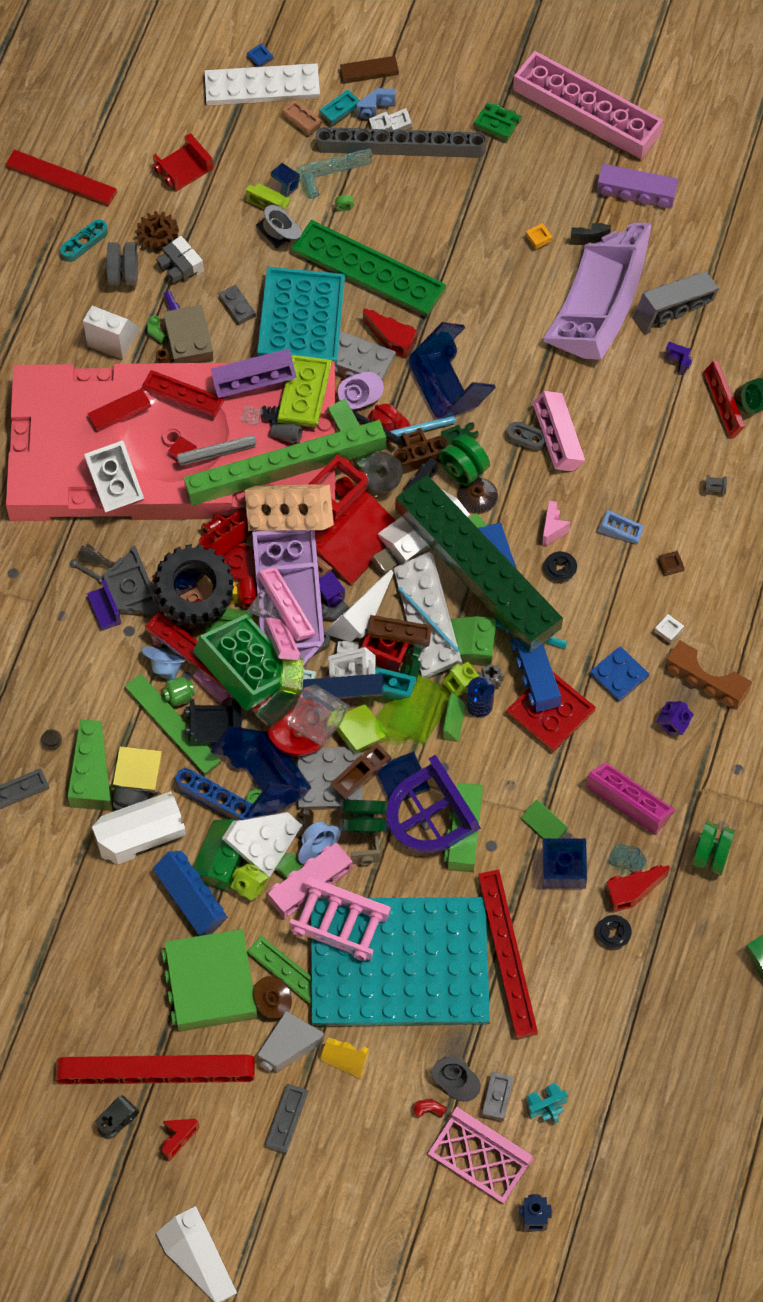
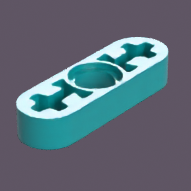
M100 219L94 220L62 244L60 248L62 259L67 262L75 261L104 239L108 234L106 222ZM86 237L89 239V242L82 244L79 240Z

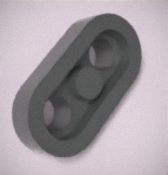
M513 422L508 426L507 437L510 441L532 450H540L545 446L546 441L542 430L522 422Z

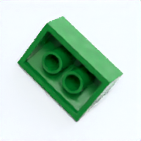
M233 819L213 820L193 865V868L199 873L204 884L229 892L234 880L232 879L233 873L240 867L243 860L242 856L222 840L231 823L236 821Z

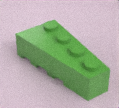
M80 719L68 792L70 807L113 811L104 732L101 721Z

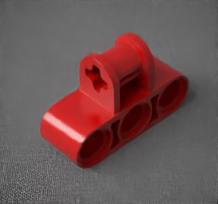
M236 511L226 519L219 513L215 514V518L201 525L204 535L199 539V545H204V549L207 551L209 548L216 550V556L227 553L253 532L248 529L247 511Z

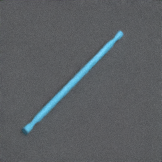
M399 587L398 590L415 607V609L428 621L430 625H432V627L441 635V637L450 646L453 647L455 652H459V649L443 633V631L429 618V616L416 604V602L407 593L404 592L403 588Z

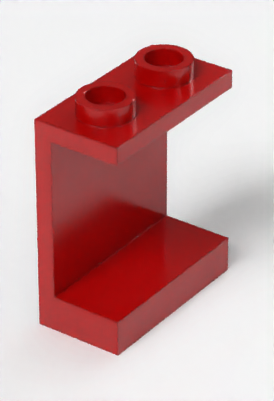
M191 133L184 136L185 146L161 160L157 154L153 155V169L157 174H161L168 187L171 186L176 192L214 169L213 158Z

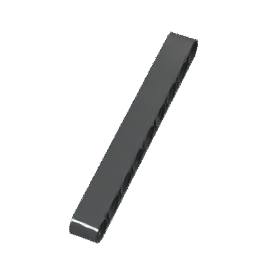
M323 127L316 131V148L323 153L479 158L485 154L486 137L479 132Z

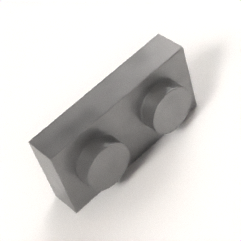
M236 284L219 293V298L238 325L256 317L255 311Z
M496 1072L491 1073L482 1117L504 1121L514 1076Z

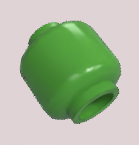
M181 676L168 680L165 683V689H162L164 700L169 701L172 706H179L189 703L192 696H195L192 681Z

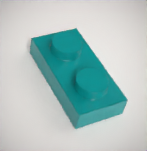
M346 90L319 109V114L332 126L355 110L360 100L351 91Z

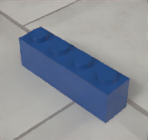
M181 850L167 852L152 868L199 936L213 934L228 918L221 904L213 897L211 890L204 884L199 873L192 867L188 857Z

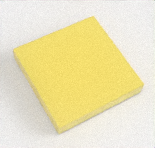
M120 747L113 784L130 789L156 791L162 751Z

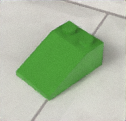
M473 616L451 619L462 664L469 662L471 665L488 666L492 663L497 618Z

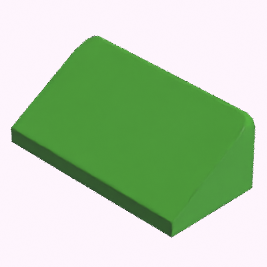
M451 693L449 697L443 738L444 740L459 742L466 705L454 693Z
M537 799L521 817L527 825L551 846L556 844L567 833L568 827Z

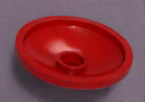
M295 698L281 703L286 708V712L273 726L269 723L267 726L272 744L281 752L293 756L309 755L323 747L331 733V720L325 708L319 703L306 698Z

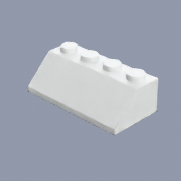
M442 489V491L459 507V509L467 517H469L470 514L467 512V510L464 508L461 502L456 497ZM400 517L377 534L400 565L414 559L430 547L403 517Z

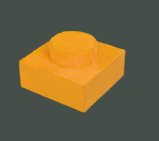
M543 223L526 231V237L535 249L552 242L553 237Z

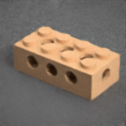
M330 484L260 485L245 490L249 531L324 530L334 525Z

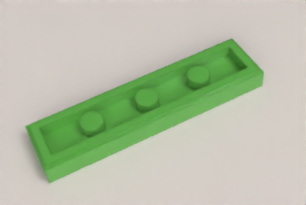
M346 398L327 408L339 432L360 426ZM375 453L354 458L358 469L364 472L367 478L383 470Z
M260 936L247 950V954L312 1006V976L263 936Z

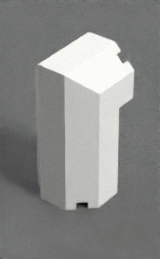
M171 791L103 815L92 826L101 858L109 859L117 865L135 859L140 851L186 835L184 823L181 824L182 817Z

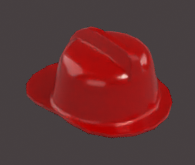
M376 404L368 415V419L373 422L380 420L382 427L388 431L411 426L409 421L391 404Z

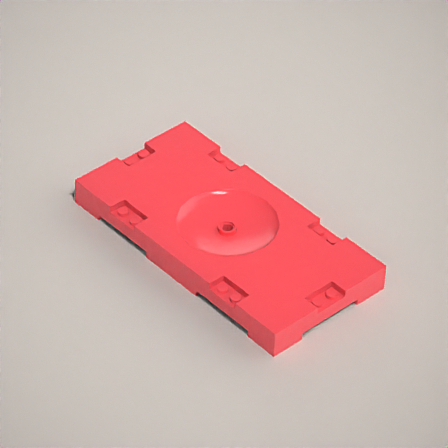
M332 362L318 428L300 426L302 427V438L299 443L335 433V423L327 410L329 406L335 404V362ZM231 363L114 364V368H74V364L14 365L11 404V444L6 507L10 521H51V517L132 516V520L213 519L217 513L220 515H232L236 511H247L245 491L191 506L185 490L184 477L295 445L272 437V423L263 422L262 406H266L267 414L268 406H271L272 413L273 406H276L278 413V405H281L286 381L224 396V403L216 417L143 389L151 402L150 408L97 432L87 413L141 389L150 370L217 395L211 368ZM249 435H254L257 443L252 448L182 466L179 465L176 458L168 453V450L180 436L196 445L197 449ZM123 440L144 499L105 513L84 454ZM325 467L265 485H308ZM334 469L320 484H330L331 498L336 501Z

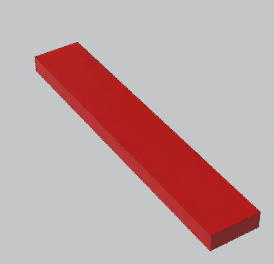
M15 149L5 163L6 168L108 207L117 194V188Z

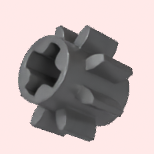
M490 663L487 667H481L482 673L478 675L481 677L480 680H483L482 688L486 686L492 691L496 686L501 687L500 680H504V674L500 673L501 666L496 667Z

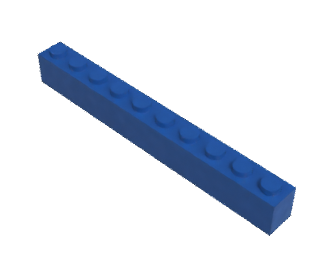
M501 522L478 528L517 569ZM504 626L506 635L510 634L512 639L509 641L511 650L517 654V658H515L518 670L522 669L523 672L521 677L524 688L528 687L530 691L528 693L530 705H534L536 712L561 706V695L543 643L529 653Z

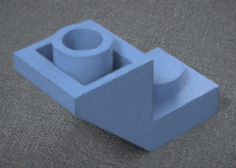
M376 88L357 103V118L369 119L376 116L377 106H395L396 89Z

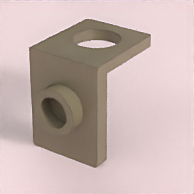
M374 831L376 850L351 852L353 864L370 865L373 862L380 861L378 831Z

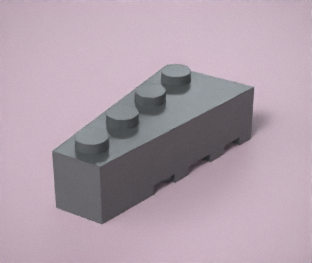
M706 271L700 274H693L685 279H678L676 282L668 285L664 284L653 290H647L641 295L640 302L633 315V320L643 334L647 335L651 333V328L655 326L661 328L666 325V321L675 317L677 320L683 317L689 309L694 311L714 301L719 287Z

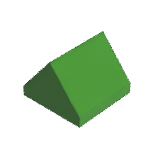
M286 853L274 868V871L286 879L292 871L300 870L303 864L300 863L295 854Z

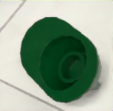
M756 378L736 388L734 400L739 410L749 414L763 410V378Z

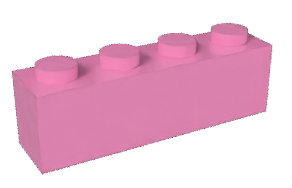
M543 391L532 403L554 468L557 470L575 471L585 462V458L563 394Z
M337 842L332 846H326L319 856L315 859L310 858L304 863V867L298 871H292L285 881L281 884L277 883L270 888L268 893L269 902L284 920L306 904L309 894L305 891V886L309 876L332 885L353 869V861Z

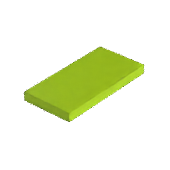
M292 355L297 378L287 380L285 383L277 418L278 423L318 428L332 360Z

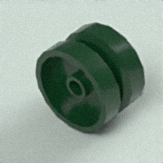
M342 800L341 812L354 815V818L341 819L340 831L354 832V834H374V831L387 832V820L374 818V815L386 814L388 801Z

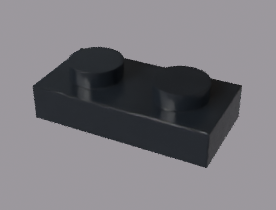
M430 458L427 463H423L415 478L411 477L407 482V489L426 475L432 479L437 473L438 462Z

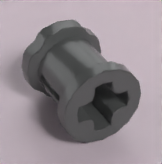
M706 475L705 493L709 491L721 492L722 495H725L727 477L713 478L710 475Z

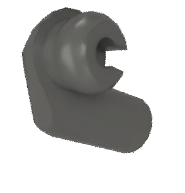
M344 601L340 602L335 608L321 605L322 619L337 620L349 607Z

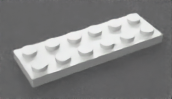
M318 63L205 70L207 105L320 99Z
M427 552L395 567L394 572L398 587L403 588L404 592L416 602L458 648L433 554ZM400 592L407 621L430 625ZM433 627L429 647L414 644V646L422 649L418 661H421L420 670L422 677L425 679L452 668L458 663H462L460 653L455 652L453 647Z

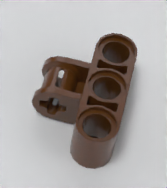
M421 427L417 428V431L407 434L401 433L404 447L393 453V470L397 474H406L418 470L430 458L440 463L439 452L442 450L436 449H444L449 445L447 439L437 436L426 440Z

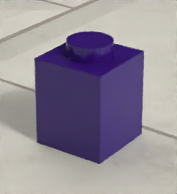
M332 571L319 578L321 600L327 607L337 606L345 599V589Z

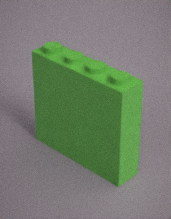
M243 929L165 942L166 949L162 950L163 962L168 963L169 970H165L167 984L171 983L172 991H168L169 1002L175 1006V1011L171 1012L173 1025H178L179 1032L258 1019L253 999V986Z

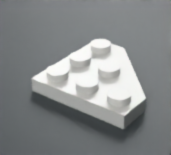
M288 812L237 820L231 823L222 840L249 864L258 867L261 872L270 877L302 824Z

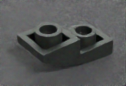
M592 223L591 229L572 227L570 245H586L590 242L596 244L602 241L601 237L611 233V225Z

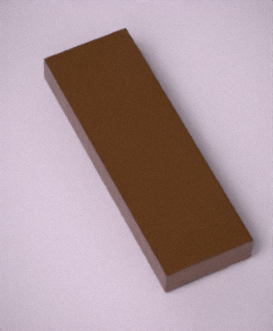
M395 56L340 64L343 83L399 75Z
M370 615L367 636L429 647L432 625Z

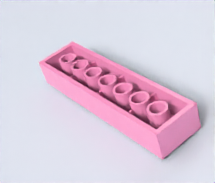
M536 51L531 54L514 75V91L641 160L662 134L663 120Z

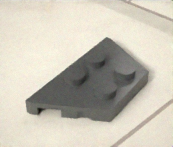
M132 546L126 556L120 557L115 562V565L103 574V579L106 580L119 613L156 615L160 612L158 609L159 605L155 603L153 588L137 548Z

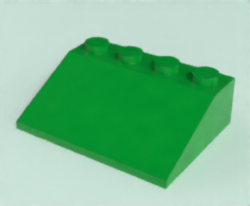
M247 614L201 635L193 651L246 711L264 702L299 674V671L288 659L278 658L271 640Z

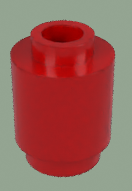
M250 576L240 578L237 584L238 604L245 609H251L258 604L256 579Z

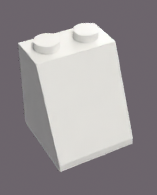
M91 306L83 320L87 347L121 360L126 356L140 331V327L130 320L95 306Z

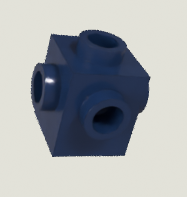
M539 1194L528 1195V1198L523 1199V1205H519V1219H524V1231L547 1230L548 1218H552L551 1204H547V1197H541Z

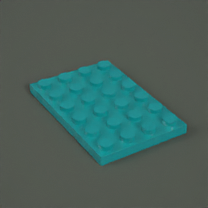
M267 267L257 357L290 349L291 356L328 359L335 362V366H337L345 274Z

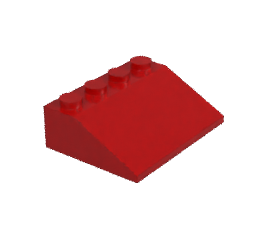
M364 491L335 521L333 520V526L324 530H315L317 556L333 568L331 571L352 586L370 567L372 556L387 548L377 534L396 520L372 495Z

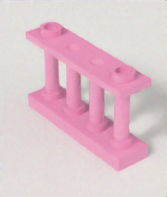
M309 876L305 886V891L308 892L309 897L299 921L290 920L289 930L296 936H307L354 954L353 956L359 960L365 961L367 959L371 961L374 950L368 947L378 923L381 921L387 922L391 907ZM322 897L329 901V906L320 928L317 929L307 925L317 898ZM343 905L348 907L350 912L340 937L327 931L337 907ZM364 913L369 915L371 919L359 945L348 941L358 914Z

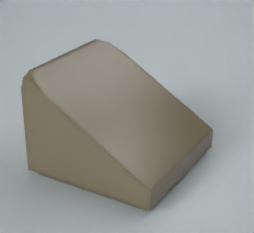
M388 548L378 552L371 558L372 563L382 576L399 565Z

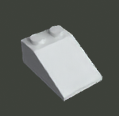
M123 440L84 454L105 513L144 499Z

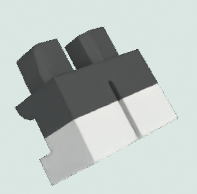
M182 236L165 246L163 254L156 259L157 265L161 270L169 266L172 268L167 271V276L172 283L180 279L186 282L192 274L196 273L198 275L204 272L203 260Z

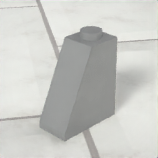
M286 1011L258 1054L259 1065L269 1072L273 1070L278 1073L320 1046L324 1042V1033Z

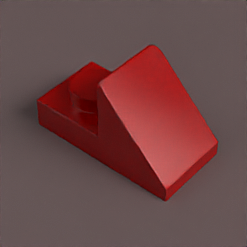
M196 1119L163 1121L164 1127L174 1135L173 1137L169 1136L162 1144V1154L168 1161H171L200 1128L199 1122Z

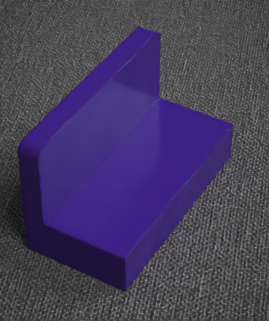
M106 580L101 581L102 588L87 593L102 631L121 624L119 611Z

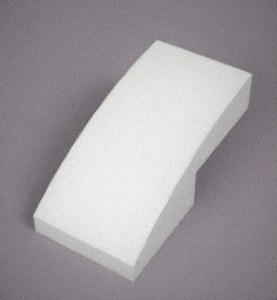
M406 108L390 115L386 111L369 118L372 129L406 130L413 127Z

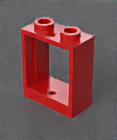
M339 454L308 484H320L336 467L357 484L339 503L331 498L334 521L367 489L369 482L364 472L358 471L347 458H342Z

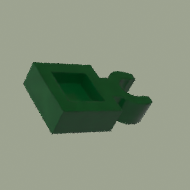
M470 422L463 429H461L460 425H456L441 431V436L447 439L449 445H452V441L461 433L476 439L479 437V432L469 431L474 429V422Z
M413 646V649H407V660L403 662L400 673L418 678L421 663L418 659L421 655V648Z

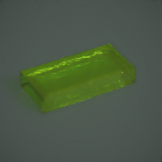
M299 657L298 660L282 659L281 691L297 695L301 694L304 658Z

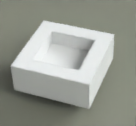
M667 614L656 626L654 632L671 644L684 630V625Z
M338 641L337 654L359 649V642Z

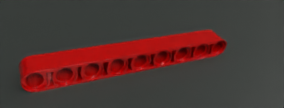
M247 1054L60 1057L56 1059L55 1082L65 1085L251 1082L255 1080V1057Z

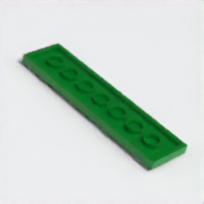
M312 219L303 230L301 237L291 247L293 253L334 273L345 274L346 279L425 317H428L446 290L445 283Z

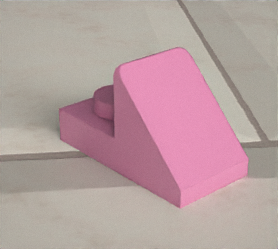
M549 501L542 546H548L570 531V522L559 520L560 510H556L557 502Z

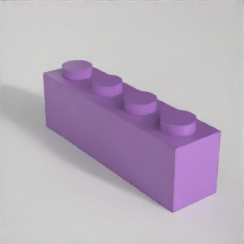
M603 164L598 180L597 194L637 201L643 204L657 205L662 208H673L678 178Z
M290 349L211 368L218 398L297 378Z

